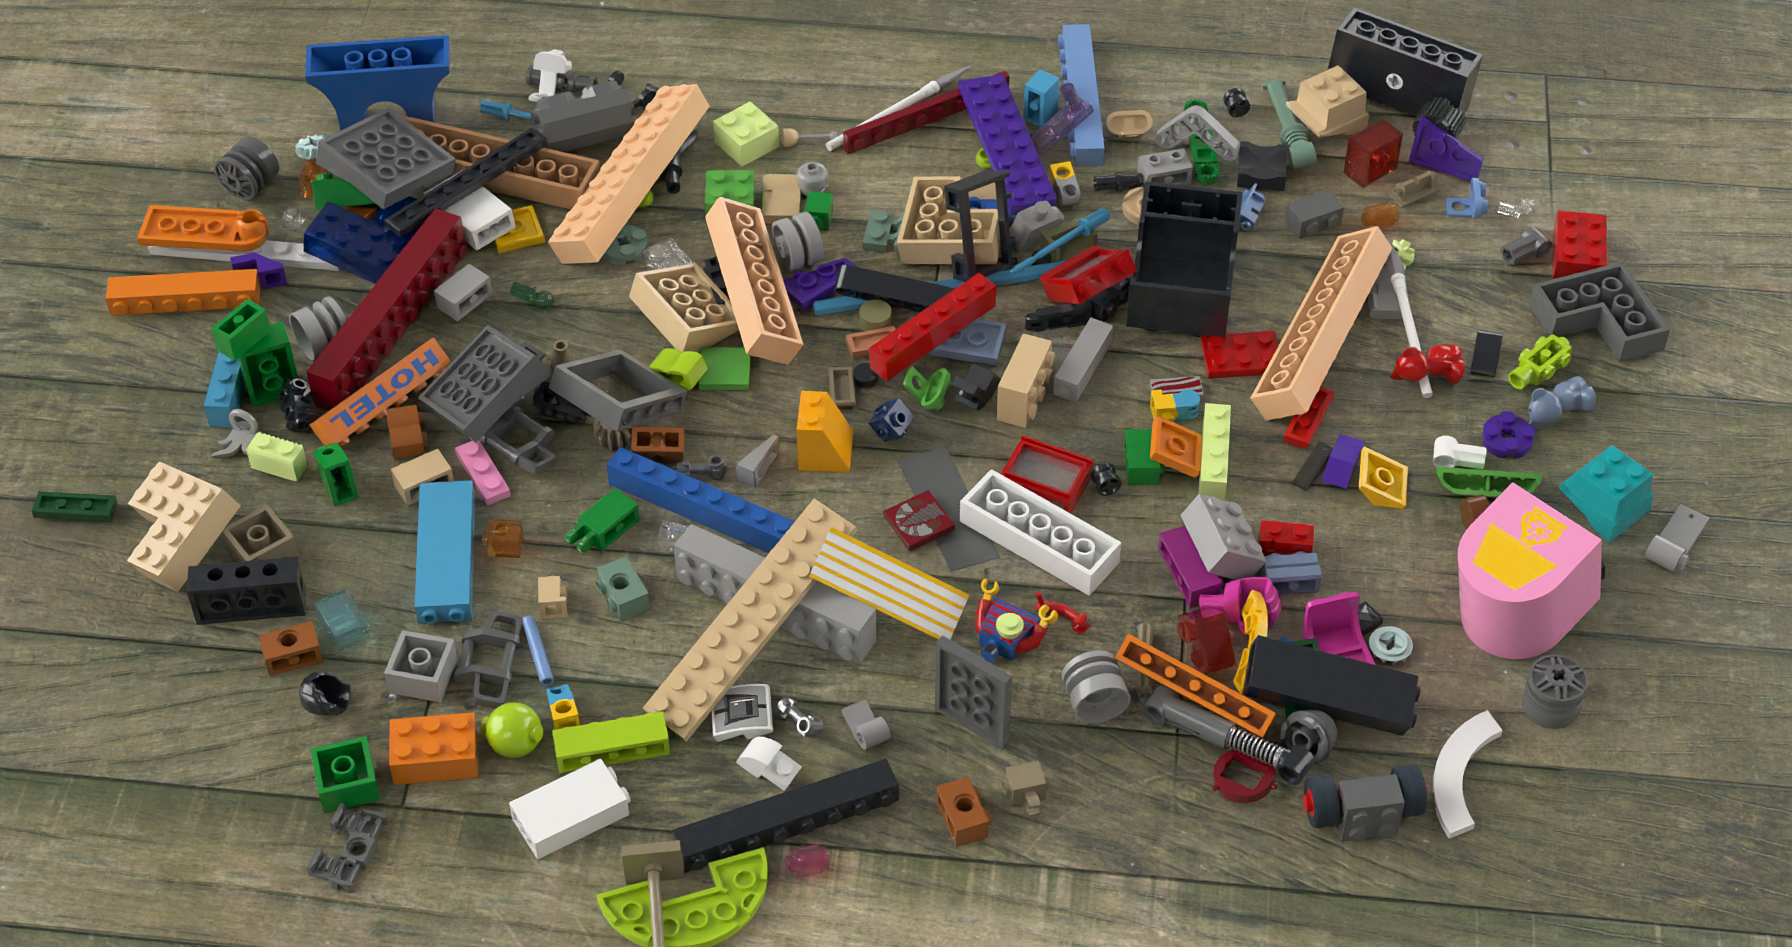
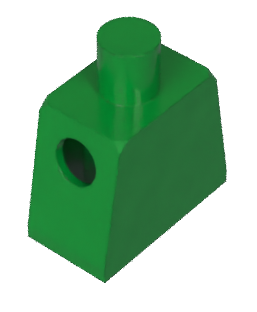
M339 444L324 445L315 450L313 455L318 473L334 507L359 498L349 459ZM334 477L342 478V482L336 485Z

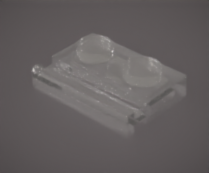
M671 237L665 243L661 241L641 251L642 259L652 270L694 264V261Z

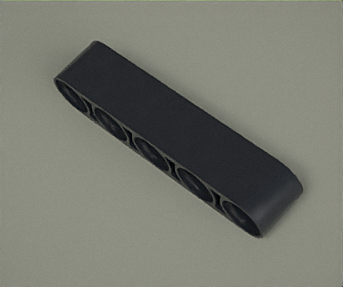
M851 265L839 266L834 288L836 293L843 296L866 301L882 300L888 303L889 306L922 312L954 290L948 286Z

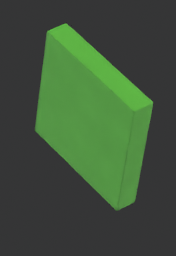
M701 347V355L708 370L699 379V390H749L751 355L746 354L745 348Z

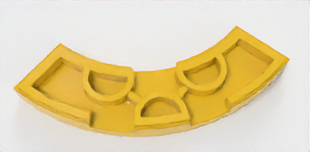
M1255 590L1250 592L1241 611L1245 624V634L1249 635L1248 648L1243 650L1241 661L1233 680L1240 694H1243L1250 646L1258 635L1267 637L1268 617L1266 603L1261 592Z

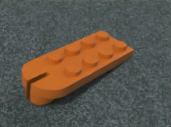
M150 205L137 240L138 244L143 246L246 252L261 247L268 239L267 234H269L270 230L266 217L255 209L239 211Z

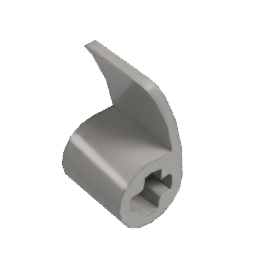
M866 700L842 709V715L863 750L891 739L886 721L881 716L874 717Z

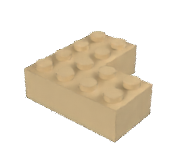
M960 176L913 178L897 240L902 264H952L951 255L956 253L964 254L960 213L946 209L944 190L945 185L961 180ZM970 209L975 264H997L1001 246L998 210Z
M158 462L128 503L147 521L154 524L127 561L145 577L178 592L188 578V566H197L241 505L222 488L162 462Z

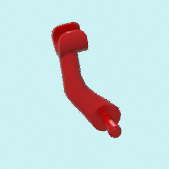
M1040 591L1035 593L1038 603L1035 604V609L1038 612L1043 605H1047L1049 607L1048 614L1055 610L1057 614L1068 617L1072 620L1071 626L1073 630L1080 635L1091 627L1090 624L1085 622L1087 620L1085 613L1079 614L1063 603L1043 600Z

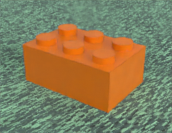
M475 713L390 719L389 767L393 784L479 778L478 728Z

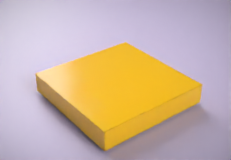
M533 205L513 209L512 214L516 227L494 240L498 254L545 243V237Z

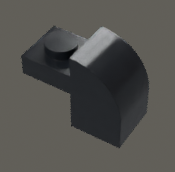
M973 363L965 380L956 376L952 383L959 390L955 400L980 410L992 398L1001 378Z

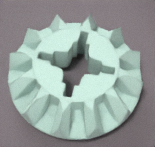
M315 134L311 137L307 136L306 139H300L299 143L295 145L297 155L303 159L316 160L318 142L327 138L326 135L318 136Z
M1391 626L1376 629L1369 638V650H1372L1373 658L1379 657L1383 663L1392 661L1395 665L1398 661L1405 662L1412 653L1413 642L1410 636L1399 628ZM1393 640L1394 647L1391 650H1387L1386 647Z

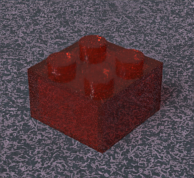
M1381 119L1374 124H1370L1359 133L1353 134L1347 142L1348 146L1343 173L1360 187L1364 188L1397 169L1403 133L1385 119Z

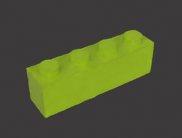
M651 712L640 716L621 717L616 720L592 722L586 725L568 726L552 730L559 774L576 771L599 759L607 766L670 755L664 712Z

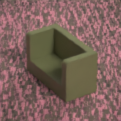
M1081 216L1042 232L1040 250L1077 228V220L1085 218ZM1092 230L1089 236L1081 233L1050 252L1051 262L1069 260L1097 244V232Z

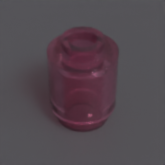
M816 844L790 849L789 855L785 856L787 872H792L795 878L819 874L823 870L829 869V857L825 846L819 847Z

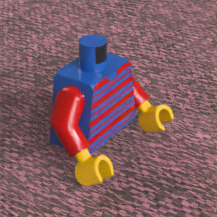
M985 578L981 582L984 596L980 597L975 614V630L979 635V644L983 647L980 653L981 656L988 662H994L998 655L1008 660H1014L1019 654L1023 655L1037 649L1048 631L1047 625L1057 621V612L1053 610L1051 615L1046 618L1049 607L1043 605L1039 609V617L997 597L991 600L992 595L999 591V585L995 581L994 588L986 590L988 579ZM1005 613L1017 614L1023 620V631L1014 639L1003 638L996 629L997 619Z

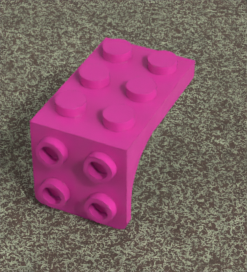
M1357 592L1341 593L1338 596L1324 599L1319 598L1307 604L1301 635L1303 640L1317 638L1320 651L1376 665L1360 629L1358 617L1360 597Z

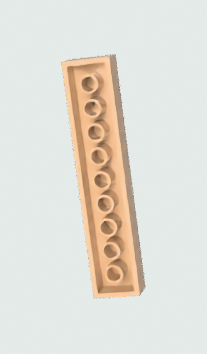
M697 84L664 86L657 91L656 96L646 106L642 115L623 137L622 142L612 152L611 157L601 167L600 172L589 183V187L578 198V202L566 214V218L555 229L553 236L548 241L562 264L594 263L601 259L709 108V104Z
M1378 226L1337 237L1250 398L1265 420L1281 419L1296 414L1302 415L1309 410L1315 395L1318 393L1324 378L1328 374V370L1392 250L1391 245Z

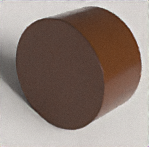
M1484 495L1461 500L1460 515L1466 530L1490 506Z

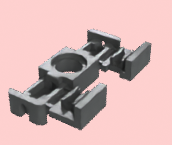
M340 803L330 822V826L333 832L339 833L340 830L348 832L349 838L340 854L341 860L339 857H335V859L333 857L328 858L327 854L323 853L322 847H317L307 866L308 874L328 880L333 889L339 890L340 887H343L344 892L353 893L355 891L353 882L361 868H367L377 848L376 837L382 825L388 826L386 814L364 809L362 816L361 813L347 810L344 803ZM357 846L366 847V851L362 855L356 856L351 854L353 848Z

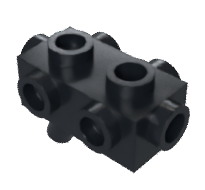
M288 378L283 383V388H281L279 393V401L282 403L281 411L287 420L286 427L293 432L310 433L312 428L309 425L323 416V414L317 412L318 408L315 406L308 381Z
M543 381L534 391L533 404L540 410V414L546 417L554 418L555 414L564 416V421L576 425L578 421L586 422L587 416L591 417L590 414L549 389L550 382ZM553 398H556L557 404H551Z

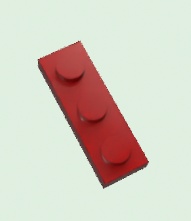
M1320 387L1309 410L1302 415H1294L1284 434L1283 442L1307 450L1334 399L1335 391Z

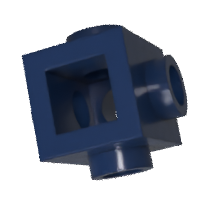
M897 398L879 405L874 410V416L868 424L884 442L892 439L898 440L906 434V428L914 418V415Z

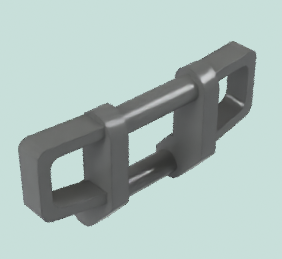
M514 406L510 408L503 419L499 418L479 440L486 445H492L508 456L510 461L516 466L534 475H538L555 464L556 456L545 449L553 439L555 432L547 426L543 427L525 415L521 408ZM519 422L537 434L533 441L518 449H514L500 438L508 435ZM537 456L543 459V461L539 463H534L530 461L531 459Z
M493 611L486 628L467 631L463 634V649L458 669L454 672L453 680L463 685L474 683L472 699L474 704L496 709L505 703L507 689L511 685L513 678L511 670L515 651L520 645L519 632L522 617ZM495 622L512 624L515 626V632L512 634L493 630L492 626ZM486 644L505 648L500 670L480 665L470 666L474 647ZM479 683L503 687L501 697L494 698L481 695L479 693Z

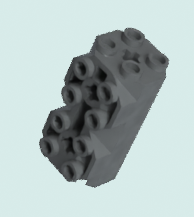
M614 80L585 87L580 98L574 97L569 91L540 98L537 101V107L530 111L533 124L535 125L532 126V129L547 139V146L544 148L560 152H567L622 138L631 130L637 120V116L633 115L632 109L634 104L628 89L619 86Z

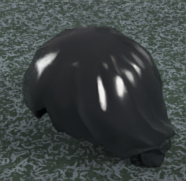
M325 671L313 672L303 679L299 689V699L304 709L312 714L337 716L342 714L349 705L351 686L339 680L336 675L326 673Z

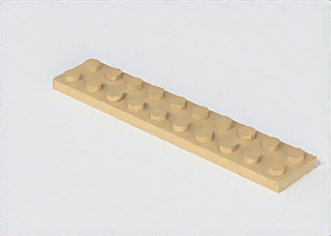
M813 499L644 705L643 710L646 713L664 712L666 728L687 742L817 582V580L809 577L830 528L833 527L853 537L858 531L856 526L816 499Z

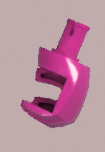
M1248 577L1228 582L1225 586L1224 595H1200L1199 606L1201 612L1224 611L1227 623L1237 625L1242 634L1246 635L1241 611L1252 590L1261 592L1266 603L1267 630L1273 628L1275 621L1279 617L1281 601L1276 588L1269 578Z

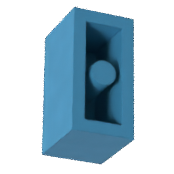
M1039 70L1025 84L1023 120L1044 128L1058 113V77Z

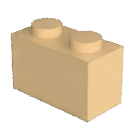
M439 449L425 453L418 458L391 469L394 486L407 506L419 501L420 483L454 481L452 469Z

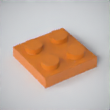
M1157 416L1152 423L1150 459L1196 478L1201 472L1203 435Z

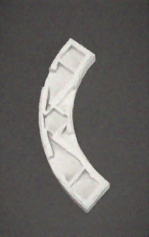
M1488 710L1466 721L1450 736L1442 748L1436 763L1432 787L1436 806L1435 810L1439 822L1449 839L1474 829L1475 823L1465 805L1462 782L1464 771L1472 755L1476 754L1487 743L1501 737L1502 729Z

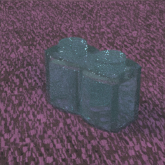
M344 589L314 602L316 614L339 651L369 638L367 629L371 626L365 613L360 614L358 612L359 606L353 595L348 596Z

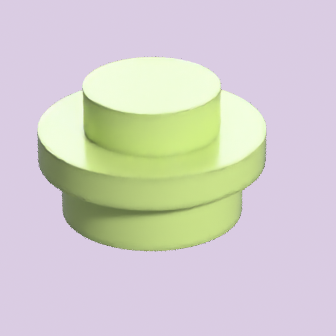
M1005 613L996 621V629L1003 638L1014 639L1023 631V620L1017 614Z

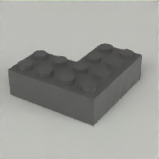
M1623 262L1537 283L1533 286L1529 306L1549 336L1554 334L1557 337L1597 328L1619 362L1664 351L1670 329Z

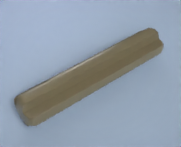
M1141 623L1138 629V639L1153 647V626L1150 623ZM1137 671V692L1149 694L1152 687V678Z

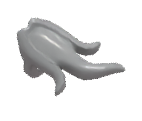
M233 409L229 414L233 430L227 439L218 441V445L226 449L213 453L211 457H230L241 449L247 455L248 451L246 449L259 430L256 419L244 410ZM238 416L246 421L236 422L234 417Z

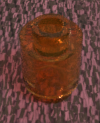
M1388 202L1366 207L1361 215L1362 224L1368 229L1377 226L1379 228L1388 227L1399 220L1397 206L1394 203Z

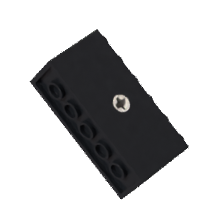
M1354 7L1336 31L1328 70L1339 66L1366 91V98L1374 100L1378 104L1395 108L1400 112H1406L1417 117L1426 103H1429V101L1433 102L1435 97L1438 99L1442 97V99L1447 98L1450 101V106L1454 105L1458 112L1461 110L1465 113L1470 105L1483 54Z

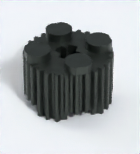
M1435 97L1433 102L1429 101V103L1422 107L1413 122L1412 131L1415 132V136L1420 118L1424 116L1458 140L1467 123V117H1465V113L1461 110L1458 112L1454 105L1450 106V101L1447 98L1442 99L1440 97L1438 99Z

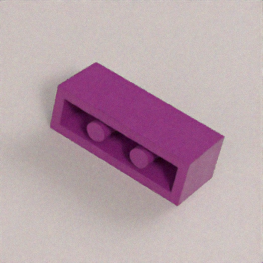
M1186 526L1160 532L1158 551L1189 608L1199 606L1200 595H1220V590L1223 587L1222 577L1208 573Z

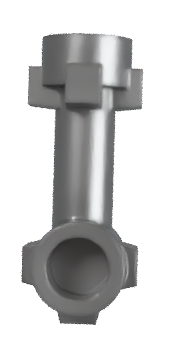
M721 455L710 456L708 463L690 464L689 460L677 462L678 472L687 476L710 473L712 479L719 480L727 472L726 461H724Z
M784 697L779 701L777 710L781 713L780 716L787 720L791 717L796 721L797 730L805 737H811L812 735L822 733L823 722L817 716L809 715L807 717L796 707L798 702L794 698Z

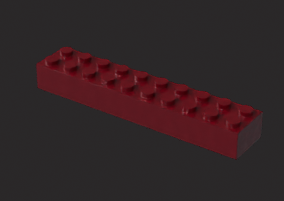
M435 208L306 371L316 407L330 411L366 385L372 373L378 370L382 360L391 353L392 347L404 336L409 325L415 322L422 308L428 305L434 290L453 272L459 260L465 257L467 245L465 244L461 216Z

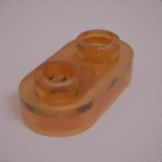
M312 158L304 164L298 180L299 192L307 198L314 197L312 180L317 178L319 173L329 172L315 164L316 158Z

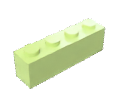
M1205 403L1199 494L1209 497L1214 496L1225 501L1231 405Z

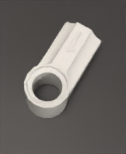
M1441 436L1435 440L1433 455L1435 467L1454 468L1455 466L1476 469L1484 468L1486 447L1458 444L1457 440L1450 436Z

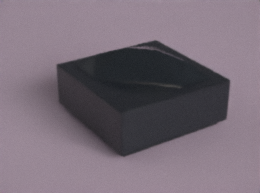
M1366 601L1359 605L1358 617L1363 636L1382 625L1383 618Z

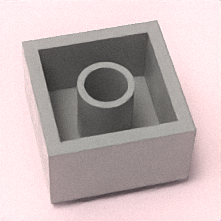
M402 630L384 672L388 693L441 702L458 661L455 640Z

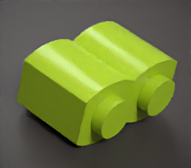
M671 348L663 349L649 366L685 390L692 389L708 370L701 354L692 351L682 353L677 349Z

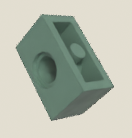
M627 556L597 567L598 579L595 580L597 589L601 595H606V602L610 612L616 613L620 621L650 610L649 594Z

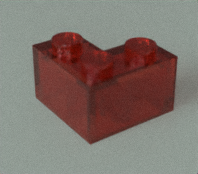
M1207 607L1178 615V635L1184 642L1192 644L1193 652H1191L1190 656L1194 668H1197V671L1207 674L1237 666L1225 612Z

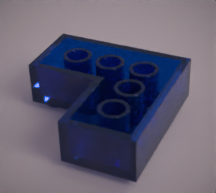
M408 196L385 209L380 208L372 220L328 201L304 232L303 252L376 284L422 226L420 225L400 238L385 227L384 220L417 199Z

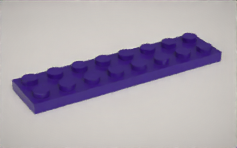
M992 75L959 81L958 89L992 170L996 172L1001 170L1010 171V176L1005 178L1006 191L1012 192V197L1007 199L1010 213L1023 211L1034 206L1039 201H1048L1051 206H1056L1057 197L1004 75Z

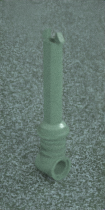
M1280 77L1278 80L1270 81L1269 83L1266 80L1263 84V90H1268L1283 128L1280 133V140L1282 144L1288 145L1292 169L1297 170L1317 165L1313 143L1308 140L1309 132L1304 124L1298 123L1295 114L1286 106V102H1290L1283 86L1286 85V81Z

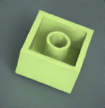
M748 102L713 121L714 142L741 167L779 147L778 125L752 102Z

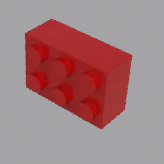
M1558 210L1553 228L1552 280L1607 266V215Z

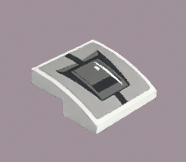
M768 684L731 686L712 710L713 737L717 742L742 734L749 740L773 732L771 695Z

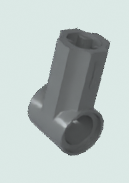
M1532 226L1526 229L1519 239L1502 246L1500 253L1507 265H1514L1533 255L1536 258L1545 256L1552 248V242L1536 226Z

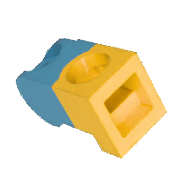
M1151 390L1150 408L1154 420L1157 416H1160L1171 422H1181L1198 416L1200 396L1196 391L1183 390L1180 393L1163 395L1162 390Z
M565 684L546 689L555 730L568 726H580L577 708L569 685Z

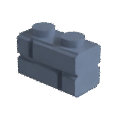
M1300 551L1292 555L1273 553L1265 556L1267 562L1261 567V576L1271 580L1278 594L1315 592L1320 590L1322 577L1316 553Z

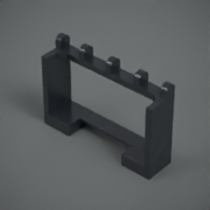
M987 169L944 186L946 209L960 213L964 254L956 253L951 255L953 279L966 282L978 273L987 277L1018 264L1017 258L1012 257L1011 245L1016 243V238L1010 237L1009 222L1014 220V215L1008 214L1007 199L1012 197V192L1006 191L1005 178L1010 176L1009 170L996 172ZM995 182L1002 256L1001 258L998 257L997 264L975 265L968 192Z

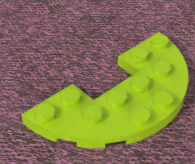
M764 847L708 863L715 887L662 902L665 947H711L735 935L753 918L763 901L768 882L767 858ZM648 880L596 895L602 914L619 934L637 945L653 947Z

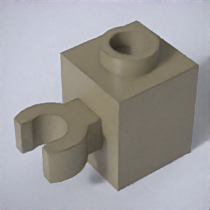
M1039 760L1006 767L1005 779L1002 780L1003 793L1005 796L1010 797L1012 806L1025 804L1029 817L1040 815L1038 808L1041 807L1040 800H1045L1046 781Z

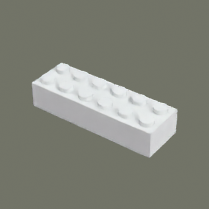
M992 469L960 501V522L1089 596L1120 563V541Z

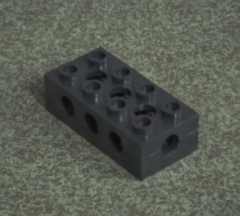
M298 557L188 566L187 595L197 625L305 616L306 588Z

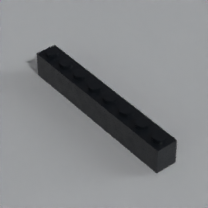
M883 759L673 829V841L680 840L682 865L685 873L692 870H701L710 862L760 849L772 843H781L790 837L810 833L816 828L828 824H837L843 819L855 815H863L881 806H890L894 802L899 801V783L887 759Z

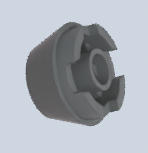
M1297 711L1292 713L1282 725L1280 739H1285L1289 749L1293 745L1306 748L1314 756V763H1320L1329 756L1336 742L1337 728L1332 718L1323 711Z

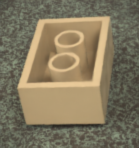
M1023 333L998 385V421L1026 428L1029 420L1035 418L1038 401L1042 402L1046 391L1045 385L1046 383H1051L1054 370L1051 369L1055 353L1051 352L1052 341Z

